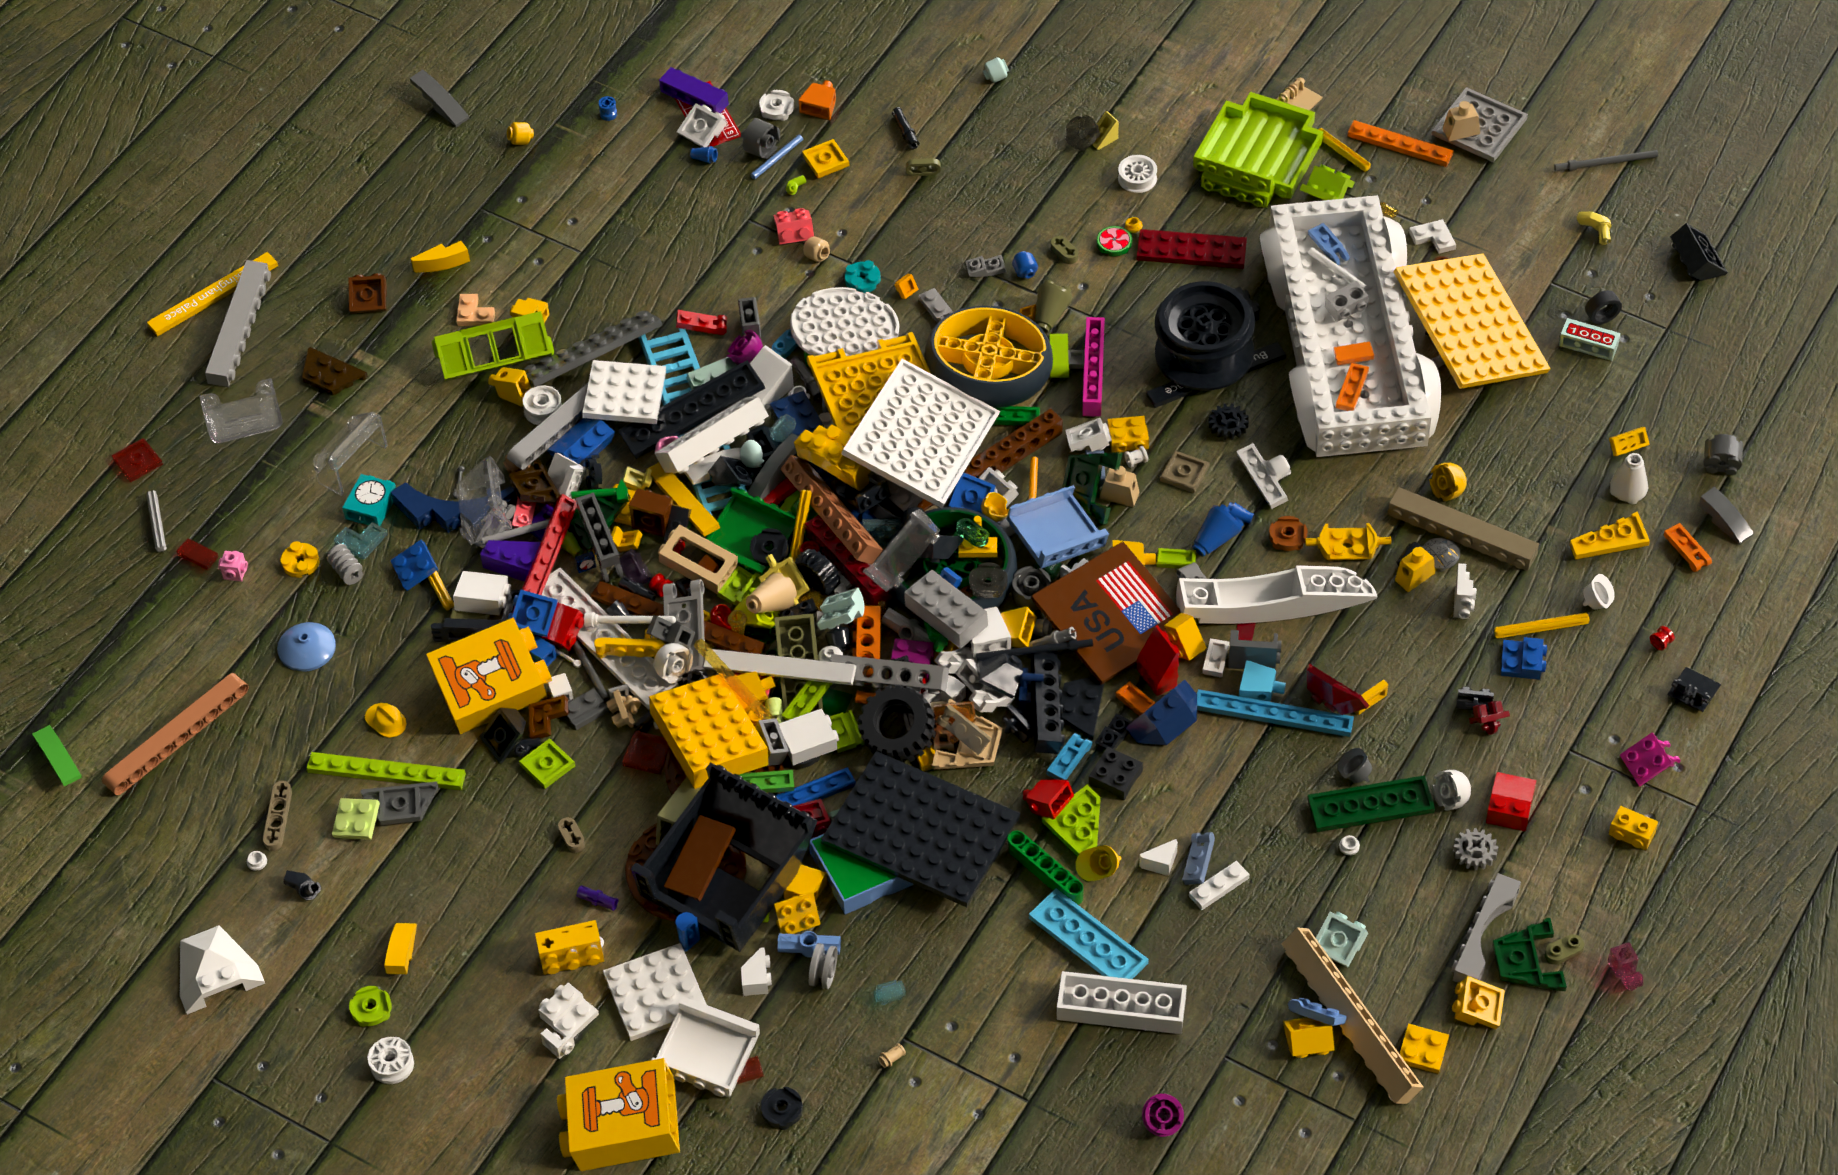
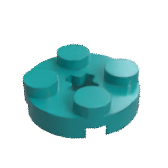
M870 260L850 264L846 267L845 284L848 288H854L862 293L871 292L877 288L876 285L881 281L880 270Z

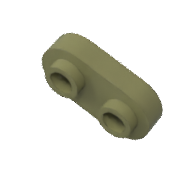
M935 158L911 159L906 162V173L910 176L936 175L941 171V163Z
M1575 934L1561 938L1546 947L1545 958L1554 965L1568 961L1583 952L1584 941Z

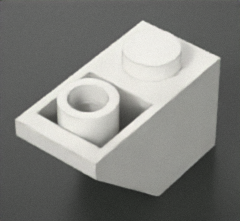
M760 948L741 967L744 996L768 994V986L772 985L771 973H767V968H770V956L765 955V948Z

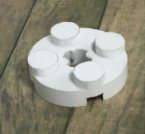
M773 90L771 94H764L759 102L761 114L764 118L784 121L788 119L794 110V99L790 97L788 92L783 90Z

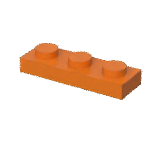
M1351 362L1336 402L1337 409L1345 411L1355 410L1369 372V367Z

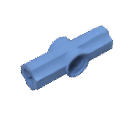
M806 931L802 934L779 933L777 949L778 952L802 953L805 957H812L816 945L821 943L824 944L825 954L830 946H836L839 955L841 937L816 935L812 931Z

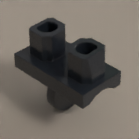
M1462 687L1458 689L1456 708L1472 710V714H1474L1473 706L1486 704L1487 712H1490L1488 702L1493 701L1494 693L1490 692V689L1473 691L1470 687Z
M1008 705L1006 713L1002 717V722L1004 723L1002 730L1006 734L1012 732L1025 743L1028 741L1029 736L1034 733L1033 720H1025L1026 714L1021 707L1015 709L1012 705Z

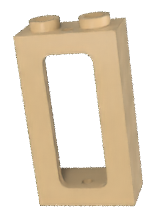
M678 525L676 530L673 529L670 532L666 544H662L658 550L660 563L691 580L701 579L704 587L718 594L738 566V556L681 525ZM681 538L720 559L724 564L717 573H713L674 552L673 548Z

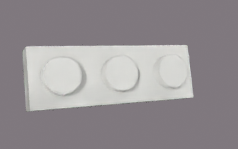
M1235 861L1205 881L1204 884L1190 891L1189 897L1203 910L1248 880L1250 874Z

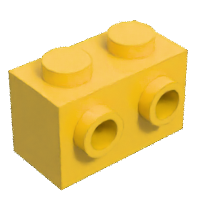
M1180 613L1164 625L1169 640L1179 649V658L1190 661L1206 649L1193 616Z
M1620 806L1611 823L1609 835L1617 840L1630 843L1636 848L1647 850L1656 833L1658 821Z

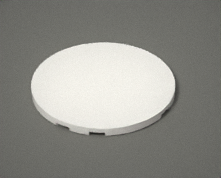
M838 287L816 291L808 298H803L799 301L791 314L790 330L795 342L810 355L818 356L843 348L846 356L877 350V340L879 339L887 340L898 337L899 321L890 305L880 301L879 297L869 292H866V294L858 292L854 288Z

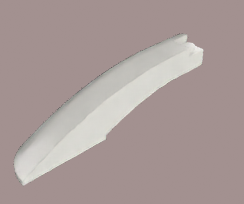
M1296 566L1290 570L1244 578H1179L1176 590V604L1180 608L1181 613L1198 618L1199 623L1236 624L1280 621L1318 615L1377 599L1378 596L1370 582L1366 579L1362 580L1352 570L1329 566Z

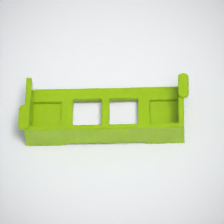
M541 311L436 336L431 342L434 355L440 360L445 381L554 354L552 340L547 336ZM512 328L519 356L500 360L493 332ZM487 334L494 362L475 366L468 338Z

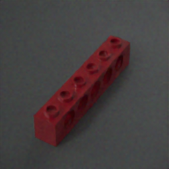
M819 515L805 523L806 537L818 544L819 551L830 560L832 565H835V568L854 588H859L862 596L871 606H879L890 599L888 584L868 563L856 560Z

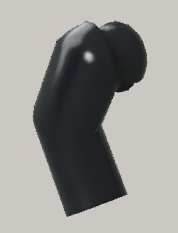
M541 738L521 740L514 749L515 754L519 757L525 756L531 748H537L541 745Z

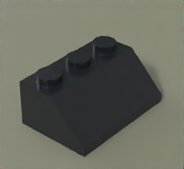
M1685 223L1670 236L1673 248L1679 252V259L1687 266L1688 269L1686 271L1692 278L1695 277L1703 281L1728 273L1705 233Z

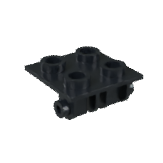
M1685 667L1678 679H1674L1672 682V688L1667 695L1704 712L1721 684Z

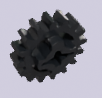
M1224 403L1222 408L1217 406L1216 410L1212 409L1211 415H1209V428H1212L1211 433L1217 432V437L1219 438L1222 435L1224 440L1227 437L1234 440V436L1240 438L1241 433L1245 434L1246 428L1249 427V416L1246 415V410L1240 411L1241 406L1235 408L1232 403L1230 407H1227L1226 403Z

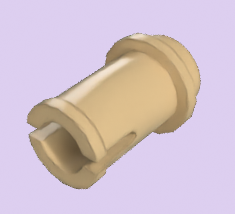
M898 1043L886 1053L882 1052L878 1060L884 1068L891 1067L894 1061L906 1054V1051Z

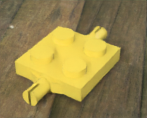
M772 554L768 555L765 559L770 568L759 577L761 583L773 573H782L784 577H789L795 585L797 597L794 598L795 603L793 606L799 604L798 599L810 589L793 558L788 557L784 561L777 563Z

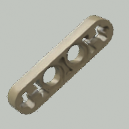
M287 781L276 782L272 789L263 835L264 845L269 851H276L283 844L292 797V789ZM285 788L286 790H283L282 798L280 796V791H282V789ZM278 804L285 805L282 810H274V807ZM274 821L281 822V825L278 827L271 826ZM272 834H275L276 840H274L273 843H270L273 839Z

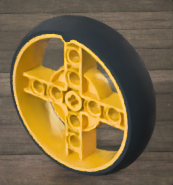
M973 306L952 312L936 324L926 342L925 361L932 375L993 408H1001L1022 403L1042 389L1052 370L1053 353L1044 331L1027 316L1002 307ZM980 334L971 337L969 340L959 339V337L966 335ZM1004 337L1019 342L1030 351L1014 348L1012 343ZM947 362L963 364L965 369L974 377L956 370ZM1009 373L1020 374V376L1009 379L992 380L1004 377Z

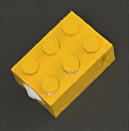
M596 920L535 933L544 975L556 974L559 971L569 969L575 970L582 966L597 965L604 962L602 952L604 940L599 936Z

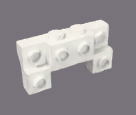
M963 646L961 649L959 648L954 651H941L934 660L939 666L949 668V673L956 674L972 691L969 700L979 712H993L996 706L1007 707L1015 698L1013 697L1012 699L979 683L977 659L973 658L970 647Z

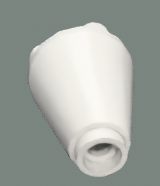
M1632 453L1625 458L1613 475L1610 482V493L1619 500L1629 504H1636L1646 496L1648 481L1642 457L1637 453Z

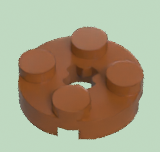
M1283 516L1270 525L1269 538L1273 543V547L1277 550H1300L1303 548L1308 530L1305 524L1303 525L1299 522L1298 518ZM1286 531H1290L1292 535H1285Z

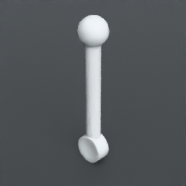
M555 648L556 653L572 662L575 668L581 667L580 660H574Z

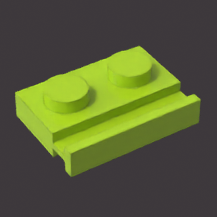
M851 710L844 714L842 712L830 716L831 728L836 730L839 741H837L838 753L855 748L856 745L865 744Z

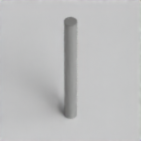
M550 519L482 537V544H487L488 540L500 541L547 528Z

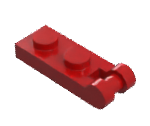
M683 310L677 311L676 328L724 335L727 332V317L725 315L712 316Z

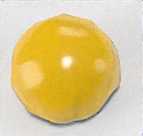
M995 492L988 493L981 503L982 513L995 522L1003 521L1009 509H1006L1007 500L1001 494Z

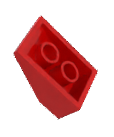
M1497 772L1486 823L1526 831L1536 780Z

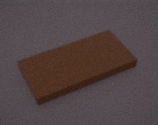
M700 815L664 887L667 890L701 901L736 829Z

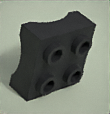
M1107 747L1089 775V785L1107 790L1117 798L1125 800L1132 785L1143 772V762Z

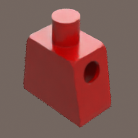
M1040 780L1032 790L1026 789L1023 792V800L1027 801L1031 812L1050 819H1055L1074 797L1068 780Z

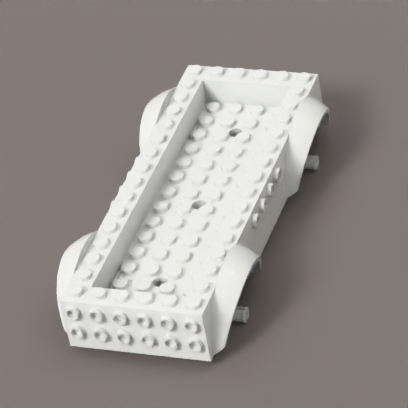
M1378 195L1271 206L1270 226L1260 234V242L1267 269L1268 282L1271 283L1277 306L1285 310L1297 364L1289 372V378L1297 410V419L1300 422L1307 447L1315 451L1316 457L1428 446V440L1434 434L1439 418L1441 384L1434 362L1415 351L1412 339L1413 327L1409 325V311L1405 310L1406 298L1402 297L1403 289L1393 273L1396 267L1406 266L1407 246L1403 228L1398 222L1383 216ZM1322 223L1338 238L1350 256L1348 261H1344L1340 257L1339 252L1335 253L1340 259V265L1338 266L1366 284L1367 289L1365 292L1369 296L1367 308L1338 322L1334 320L1325 308V296L1351 283L1308 253L1309 249L1313 247L1326 256L1308 235V230ZM1370 341L1374 352V360L1356 362V364L1369 367V372L1354 411L1337 409L1336 402L1351 363L1337 365L1333 349L1334 347Z

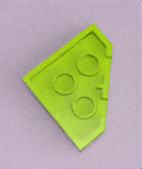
M1086 785L1074 794V797L1055 819L1042 817V823L1077 856L1086 849L1097 847L1100 796Z

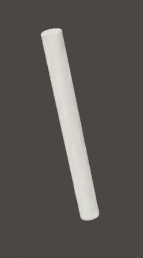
M1313 247L1309 249L1308 253L1348 282L1353 283L1357 281L1364 291L1367 289L1366 284Z

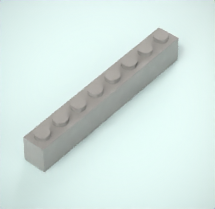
M250 260L245 262L205 372L208 384L229 387L231 380L235 378V369L240 364L241 352L245 350L246 338L250 336L251 324L255 322L256 310L260 308L261 296L265 294L266 282L270 281L271 272L268 270L267 263Z

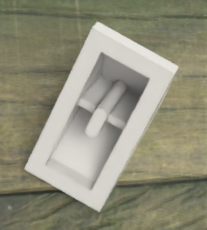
M1172 840L1140 854V867L1169 876L1177 854V840Z

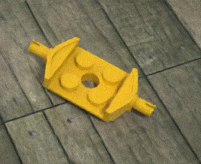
M1366 523V528H1328V524H1325L1319 537L1305 538V546H1317L1326 560L1372 559L1379 545H1391V537L1377 536L1370 523ZM1349 543L1352 547L1346 548L1343 544Z

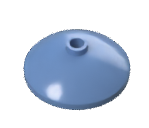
M306 622L289 628L281 636L277 650L280 660L288 668L296 671H312L322 667L332 658L336 642L333 633L326 626L319 623Z

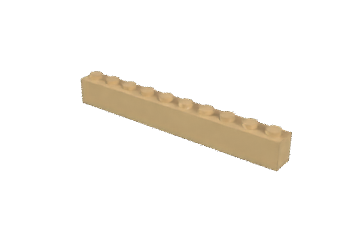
M1297 927L1282 943L1286 950V955L1295 962L1297 970L1305 976L1309 987L1318 994L1319 1001L1327 1008L1337 1009L1339 1014L1347 1016L1346 1023L1340 1024L1342 1033L1351 1040L1354 1050L1361 1054L1365 1060V1065L1376 1075L1377 1082L1388 1092L1390 1100L1397 1104H1408L1424 1087L1311 931L1307 928Z

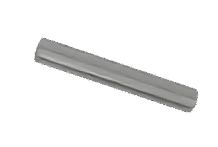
M148 491L146 496L156 551L161 552L166 550L158 497L156 491Z

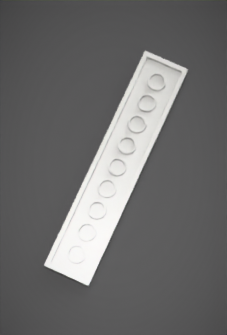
M558 568L549 575L542 596L557 599L558 603L578 609L584 615L586 612H595L599 616H609L561 568ZM584 624L579 630L576 638L623 685L628 684L629 691L648 710L650 709L649 696L679 687L677 682L668 683L656 673L652 657H618L613 655H607L604 658L597 657L594 641L597 638L632 639L618 624L595 625V627H585Z

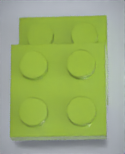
M1321 164L1320 167L1314 166L1307 185L1302 184L1300 191L1322 200L1343 199L1347 188H1353L1355 182L1350 180L1351 176L1337 171L1335 174L1334 169Z

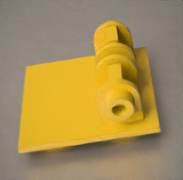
M813 891L774 904L778 919L776 923L782 934H794L821 925Z

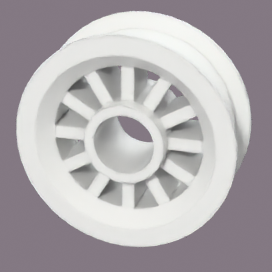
M1132 155L1120 162L1118 181L1122 188L1133 193H1143L1155 186L1157 182V165L1151 158L1144 155Z

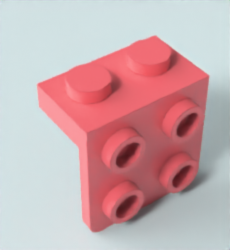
M798 208L794 210L795 212L780 211L774 215L779 245L806 241L810 237H814L812 218L808 210Z

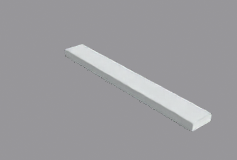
M715 649L707 650L703 666L708 670L745 674L756 671L758 675L846 685H853L856 672L855 664Z

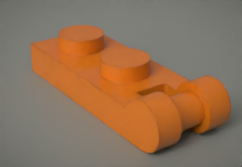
M1680 523L1664 531V537L1689 563L1693 572L1699 571L1702 566L1712 564L1711 557Z

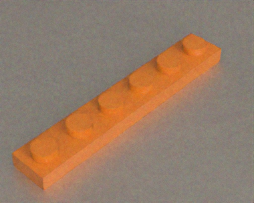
M1356 120L1353 121L1348 131L1347 137L1447 167L1453 155V150Z

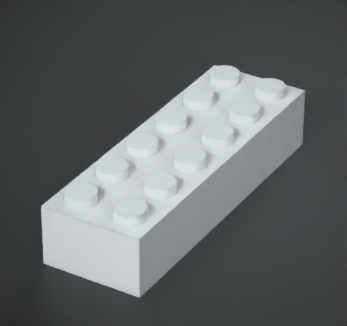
M745 397L655 452V455L664 472H672L673 474L679 472L681 474L689 469L688 466L692 463L698 464L703 461L705 455H712L719 451L721 445H728L735 441L734 437L747 434L750 431V427H757L765 422L764 419L769 415L759 397Z
M1062 971L1057 1003V1020L1182 1034L1187 985Z

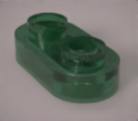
M968 518L960 519L957 522V533L976 547L988 544L989 533L979 524Z

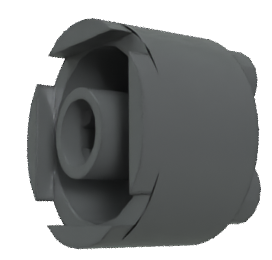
M754 118L747 129H743L741 133L744 151L760 158H770L777 150L778 146H775L777 140L780 141L779 128Z
M1728 434L1715 435L1714 439L1710 440V437L1706 439L1703 461L1706 471L1711 474L1717 472H1725L1727 475L1737 474V470L1742 466L1743 442L1741 440L1738 442L1735 436Z
M1029 566L1018 570L1012 582L1014 603L1019 608L1028 607L1032 612L1040 610L1031 597L1051 584L1049 574L1041 568L1038 570Z

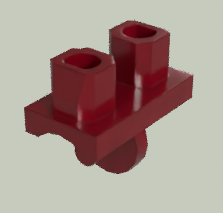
M1501 701L1488 702L1490 713H1487L1486 704L1473 706L1474 717L1469 718L1470 724L1484 723L1481 726L1483 731L1486 730L1490 735L1496 734L1498 727L1501 726L1500 722L1496 720L1510 716L1509 710L1503 711Z

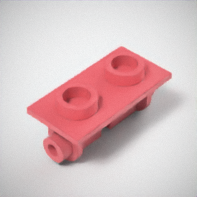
M518 497L512 522L514 529L532 524L536 502L520 501Z

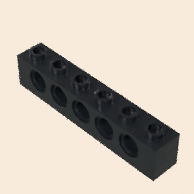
M1057 651L1033 654L1031 658V673L1044 674L1043 682L1031 681L1034 748L1037 753L1058 754L1060 746H1064L1065 737L1061 735L1064 720L1060 719L1063 713V704H1060L1062 689H1059L1061 674H1058L1061 661L1057 659Z

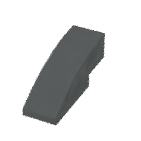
M1713 487L1701 496L1699 506L1713 517L1712 523L1740 545L1753 535V531L1740 512L1718 489Z

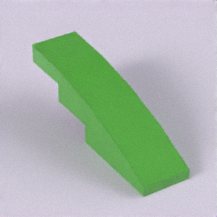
M50 725L32 734L63 786L82 778L67 750Z

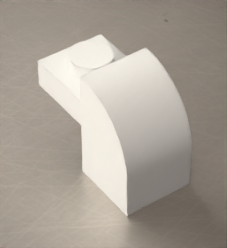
M948 675L946 692L940 691L939 695L929 694L928 690H925L922 695L930 706L931 702L949 701V699L958 704L966 697V686L955 677Z

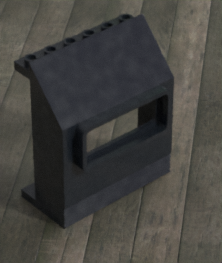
M710 762L706 767L707 781L645 864L641 866L635 863L631 871L640 896L677 917L685 912L693 914L697 917L698 927L701 931L741 952L774 907V904L797 875L817 820L812 818L807 812L797 810L789 802H783L777 799L774 794L761 790L756 784L748 783L738 774H732L723 766H716ZM700 815L734 827L736 831L729 845L774 869V872L763 887L757 890L717 867L701 901L667 890L664 885Z

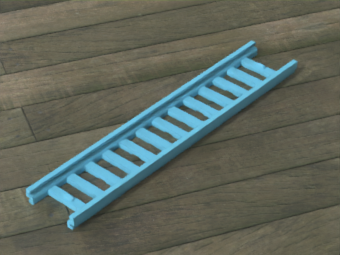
M678 328V333L647 340L645 334L638 337L647 364L656 365V361L688 353L689 359L663 365L666 366V373L692 366L694 370L699 369L700 366L686 329ZM681 340L684 342L683 346L653 354L651 348ZM687 374L665 379L661 397L663 406L691 391V388H687L682 391L667 393L665 389L687 383ZM723 444L719 447H723L724 450L731 449L729 444ZM710 476V480L695 485L692 484L697 500L711 514L712 511L725 508L730 498L707 503L706 498L729 492L732 487L713 486L702 489V483L712 481ZM745 486L733 487L735 489H743L747 492Z

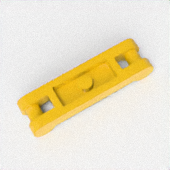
M597 638L594 641L596 655L599 658H604L607 655L655 658L658 650L664 646L663 641L656 639Z

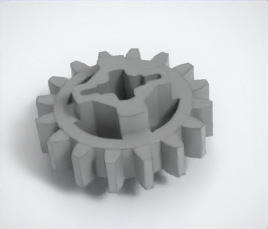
M1474 828V831L1470 832L1469 829H1466L1465 834L1460 832L1459 838L1455 839L1453 848L1455 859H1460V865L1466 863L1467 869L1471 866H1474L1475 870L1478 869V866L1485 869L1486 864L1491 866L1493 860L1497 858L1496 839L1491 840V833L1485 835V830L1478 832L1477 828Z

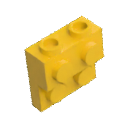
M1144 416L1107 419L1112 439L1110 441L1112 452L1133 451L1139 449L1140 446L1149 449V436Z
M1467 976L1461 982H1458L1455 987V994H1458V999L1455 1000L1452 1006V1011L1455 1012V1019L1470 1025H1475L1478 1022L1497 1029L1500 1026L1505 990Z

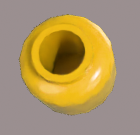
M513 122L507 128V139L514 145H527L530 139H533L534 131L526 122Z

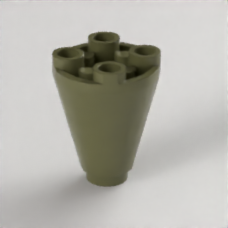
M1045 280L1043 284H1040L1037 291L1035 323L1039 325L1044 333H1048L1073 300L1072 290L1069 287H1061L1050 280Z

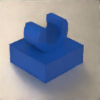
M948 567L942 569L940 576L955 588L959 587L962 578Z

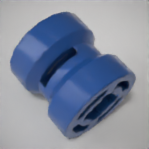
M610 96L602 97L599 100L600 117L603 120L611 121L617 117L616 101Z

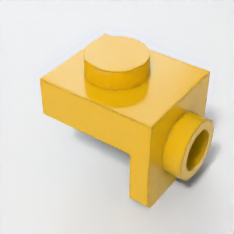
M614 526L611 534L619 552L638 549L643 535L640 530L623 532L619 526Z

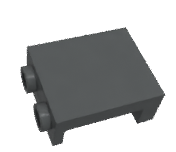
M1231 630L1229 669H1244L1246 660L1276 669V664H1280L1281 641H1278L1277 633H1274L1273 642L1238 640L1239 630Z

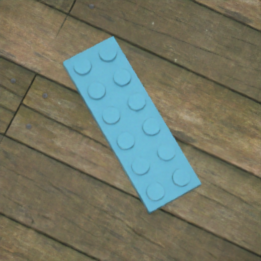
M1058 889L1051 892L1029 913L1031 921L1102 976L1133 979L1149 962L1148 958Z

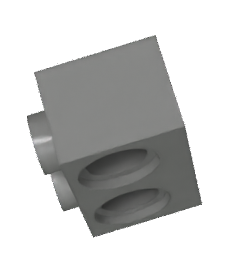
M1355 281L1326 295L1325 308L1334 320L1338 322L1367 308L1369 296L1361 285Z

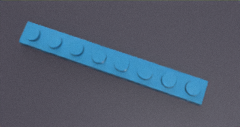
M1199 689L1197 692V710L1347 737L1351 736L1354 716Z

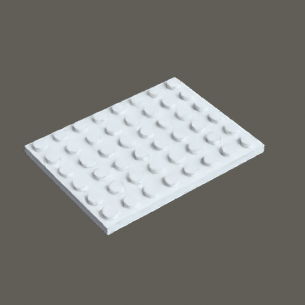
M901 359L841 454L932 504L943 508L1000 411L963 393L956 387L910 362Z

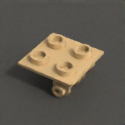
M1300 77L1295 79V82L1290 84L1276 100L1311 110L1323 97L1304 87L1305 80Z

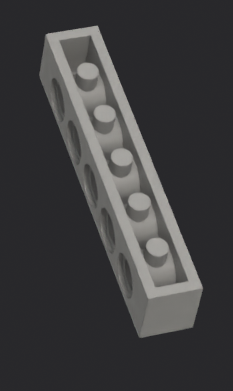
M831 654L830 662L856 665L853 685L864 686L865 683H869L874 688H883V685H891L895 688L896 684L903 685L905 688L907 686L912 687L915 691L921 692V689L928 690L929 694L939 695L940 691L946 692L949 668L945 666ZM872 668L873 674L871 677L867 678L866 672L868 669ZM891 670L892 676L886 680L885 673ZM910 672L911 677L905 682L904 675ZM928 674L929 681L923 684L922 679Z

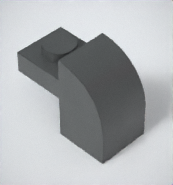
M653 615L647 634L663 641L665 644L676 643L689 650L695 631Z

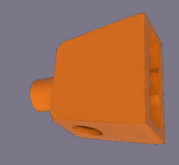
M827 80L822 85L812 83L799 99V113L830 120L836 102L833 84Z

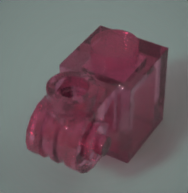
M1630 942L1610 948L1608 963L1615 976L1622 979L1624 987L1629 991H1633L1637 987L1643 986V975L1639 971L1636 972L1639 958Z

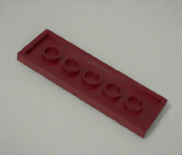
M1140 229L1137 260L1244 269L1247 237Z

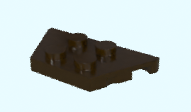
M308 348L302 376L304 383L335 395L341 392V390L353 386L354 381L360 378L365 380L368 377L367 372L314 348Z
M539 459L534 461L533 466L529 468L527 466L523 470L520 469L509 474V482L520 501L557 503L560 493Z

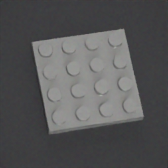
M1466 87L1449 109L1459 107L1462 101L1473 104L1479 116L1480 134L1449 142L1442 130L1447 111L1432 130V135L1494 162L1527 120L1528 114Z

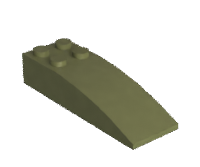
M813 614L774 617L778 656L818 660ZM780 677L784 711L808 680ZM822 697L811 712L819 709L823 710Z

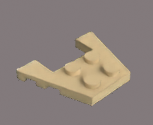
M949 699L948 705L954 707L992 739L979 755L962 741L959 742L956 754L936 750L932 769L994 766L1003 728L982 716L978 717L971 713L968 708H962L955 701Z

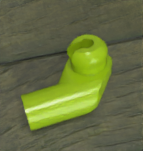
M804 175L788 181L786 192L789 195L796 194L798 186L806 183Z

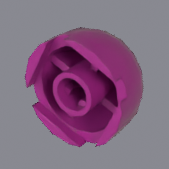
M751 329L744 331L746 335L743 337L740 335L736 337L728 348L730 355H727V357L738 365L746 360L751 363L763 348L760 337Z

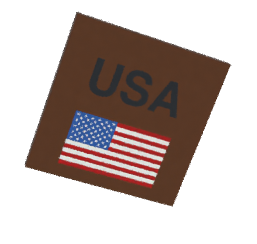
M1123 541L1033 594L1031 597L1032 601L1057 631L1073 627L1075 630L1071 631V633L1076 631L1077 641L1093 639V647L1078 648L1074 652L1101 685L1136 664L1137 657L1155 626L1158 625L1162 631L1167 633L1164 625L1181 613L1179 607Z

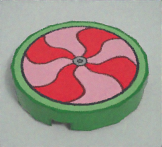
M1109 226L1098 233L1097 247L1102 253H1107L1108 256L1126 254L1132 246V235L1123 227Z

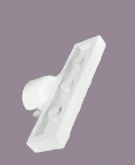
M1253 443L1238 450V457L1270 508L1273 509L1287 502L1288 498L1278 483L1280 479L1291 473L1290 465L1283 455H1278L1265 461Z

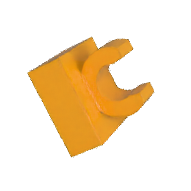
M906 274L894 284L897 292H899L903 299L908 298L919 290L912 274Z

